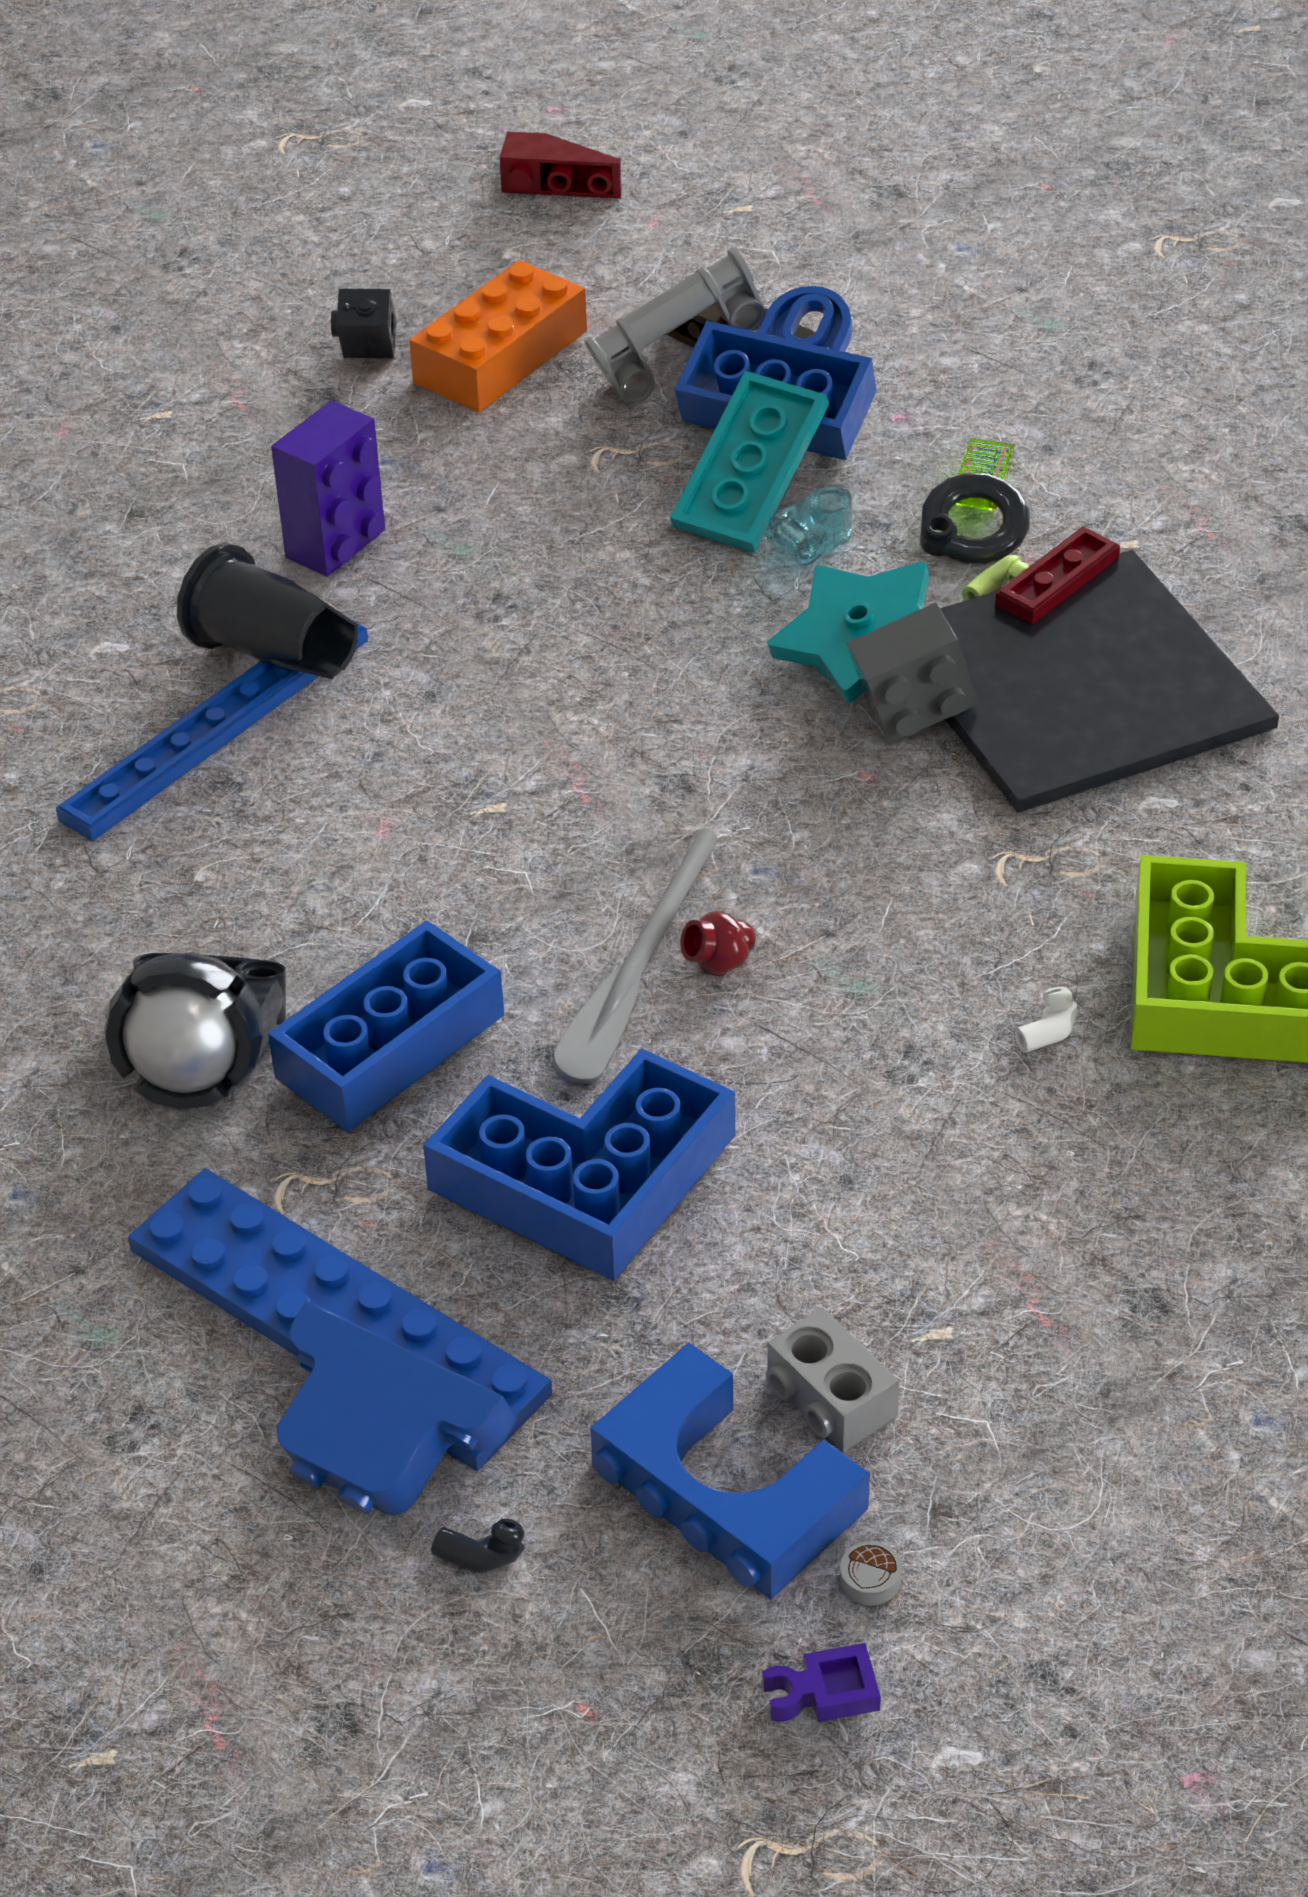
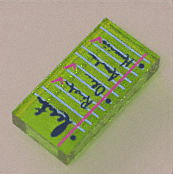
M970 438L958 475L964 473H984L1006 480L1013 461L1015 444ZM968 498L956 503V505L982 509H997L994 503L982 498Z

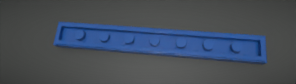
M359 623L356 649L368 641L367 628ZM261 660L57 806L58 821L93 842L319 676L283 668L271 662Z

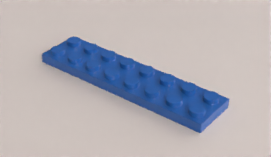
M207 1168L198 1173L128 1236L130 1250L295 1356H298L300 1352L291 1340L290 1328L295 1317L307 1301L502 1395L517 1420L505 1440L498 1447L489 1451H467L452 1445L446 1450L447 1453L476 1471L552 1395V1381L548 1377Z

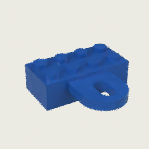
M805 286L792 289L779 296L768 308L758 332L706 321L674 389L682 422L715 429L744 372L748 371L827 395L829 406L806 451L847 460L877 388L872 358L845 352L853 332L851 313L846 301L830 289L819 286ZM813 311L824 314L814 335L804 339L794 336L805 314Z

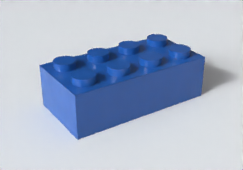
M426 920L268 1033L274 1077L346 1132H349L504 1016L501 970Z

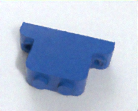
M306 1301L292 1322L290 1337L300 1352L295 1362L309 1372L310 1375L282 1417L277 1428V1438L280 1445L294 1461L289 1472L312 1488L320 1489L323 1483L340 1491L338 1497L361 1513L369 1514L372 1508L389 1515L401 1514L407 1511L417 1500L450 1446L456 1445L467 1451H489L495 1449L505 1440L517 1420L502 1395Z

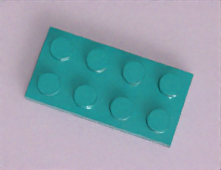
M745 371L670 516L672 526L755 553L829 406L827 395Z

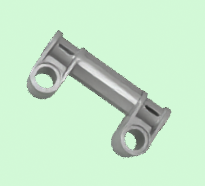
M735 247L727 251L728 256L707 269L700 267L694 274L624 318H619L616 320L617 326L596 339L589 337L585 340L588 350L600 367L603 375L624 402L634 404L644 401L654 390L655 378L643 356L642 349L713 305L729 326L755 331L760 327L766 314L765 307L753 283V275Z

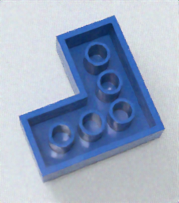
M643 1048L638 1051L580 1118L491 1075H487L423 1144L428 1190L615 1281L736 1136L735 1091Z

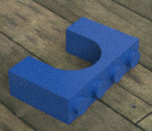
M688 1342L590 1427L592 1464L599 1475L611 1484L619 1483L636 1496L641 1506L650 1515L656 1518L663 1517L678 1528L693 1548L700 1552L708 1551L725 1564L729 1572L739 1583L746 1587L754 1586L772 1600L868 1510L870 1472L823 1439L784 1476L762 1489L732 1493L710 1488L697 1481L687 1472L681 1461L701 1438L733 1411V1373Z

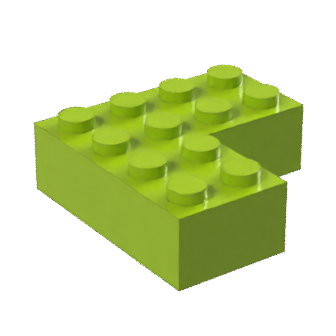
M1140 855L1135 899L1131 1050L1308 1063V940L1246 936V862Z

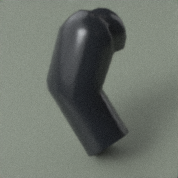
M512 1519L499 1520L491 1527V1535L477 1540L444 1526L437 1532L433 1540L431 1553L438 1558L471 1572L484 1573L515 1562L525 1548L521 1542L525 1532L521 1524Z

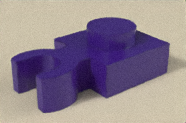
M866 1643L803 1654V1671H796L787 1666H773L762 1672L764 1692L784 1690L789 1693L785 1697L769 1700V1714L772 1721L784 1722L798 1716L803 1708L814 1707L817 1722L880 1711L881 1696Z

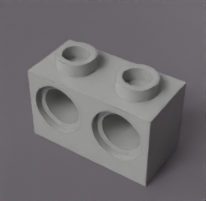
M823 1307L767 1342L766 1378L773 1392L782 1400L789 1399L804 1414L813 1432L819 1437H827L843 1453L898 1417L899 1379Z

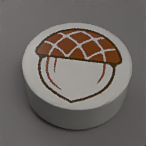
M864 1541L854 1544L845 1551L840 1560L839 1581L847 1597L856 1603L874 1606L888 1602L898 1593L901 1586L902 1564L898 1554L891 1547L876 1541Z

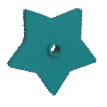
M920 561L872 576H864L824 565H817L814 570L808 608L767 642L772 658L816 667L823 677L834 684L847 703L853 702L863 693L846 643L922 609L929 582L926 562Z

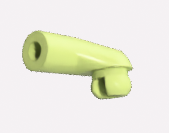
M1007 555L968 583L962 590L964 600H969L998 591L1007 582H1010L1030 566L1022 562L1020 556Z

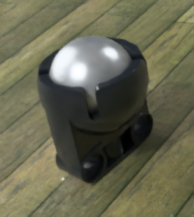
M194 952L148 953L136 957L133 960L132 973L126 977L108 1006L104 1032L111 1063L123 1079L136 1070L139 1073V1079L134 1086V1090L152 1103L181 1110L208 1107L232 1095L235 1088L241 1087L260 1060V1055L269 1040L268 1033L286 1020V967L278 962L268 960L202 955Z

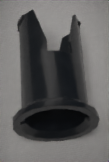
M226 542L209 547L197 557L184 576L177 597V620L181 633L191 644L197 647L213 649L225 645L253 658L268 661L283 668L333 679L342 670H345L354 655L358 643V623L318 596L309 593L296 584L295 581L256 566L254 558L243 547Z

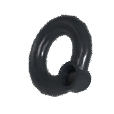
M964 473L950 477L930 491L922 506L920 545L930 555H945L963 563L985 564L1002 559L1021 546L1030 529V509L1022 493L1006 480L984 473ZM982 498L994 503L1000 509L1003 515V523L1000 529L990 536L969 538L957 532V526L949 517V512L952 506L961 500Z

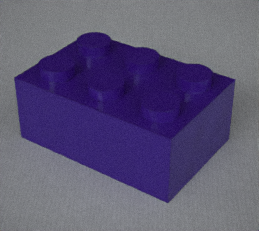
M330 400L271 446L285 558L326 577L348 562L352 556L385 530L374 418Z

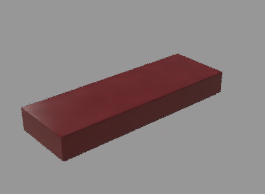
M1082 526L996 592L995 605L1033 625L1119 558L1120 545Z

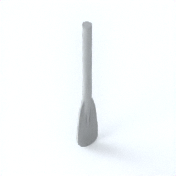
M702 829L699 831L624 963L617 967L596 988L558 1042L552 1061L556 1071L565 1079L578 1084H589L597 1081L603 1075L629 1021L640 987L641 974L718 840L717 835L712 830Z

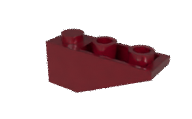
M507 131L499 157L502 192L621 199V159L547 133Z

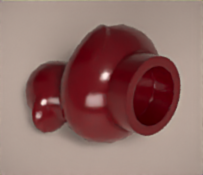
M714 911L705 914L700 920H690L684 926L680 946L686 960L697 962L708 974L724 976L727 972L741 966L746 961L749 951L755 945L756 934L747 922L736 920L726 912Z

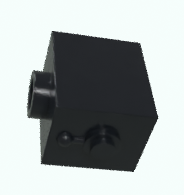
M339 289L337 310H332L331 334L332 337H339L343 358H394L397 320L391 290Z

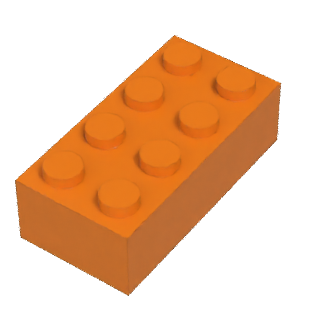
M521 260L516 261L409 339L413 383L480 413L587 331L585 287L537 268L530 263Z

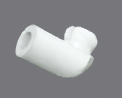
M1054 987L1047 990L1043 995V1002L1046 1008L1042 1012L1041 1020L1015 1029V1038L1023 1053L1062 1041L1070 1035L1078 1010L1077 1004L1072 1002V992L1068 988Z

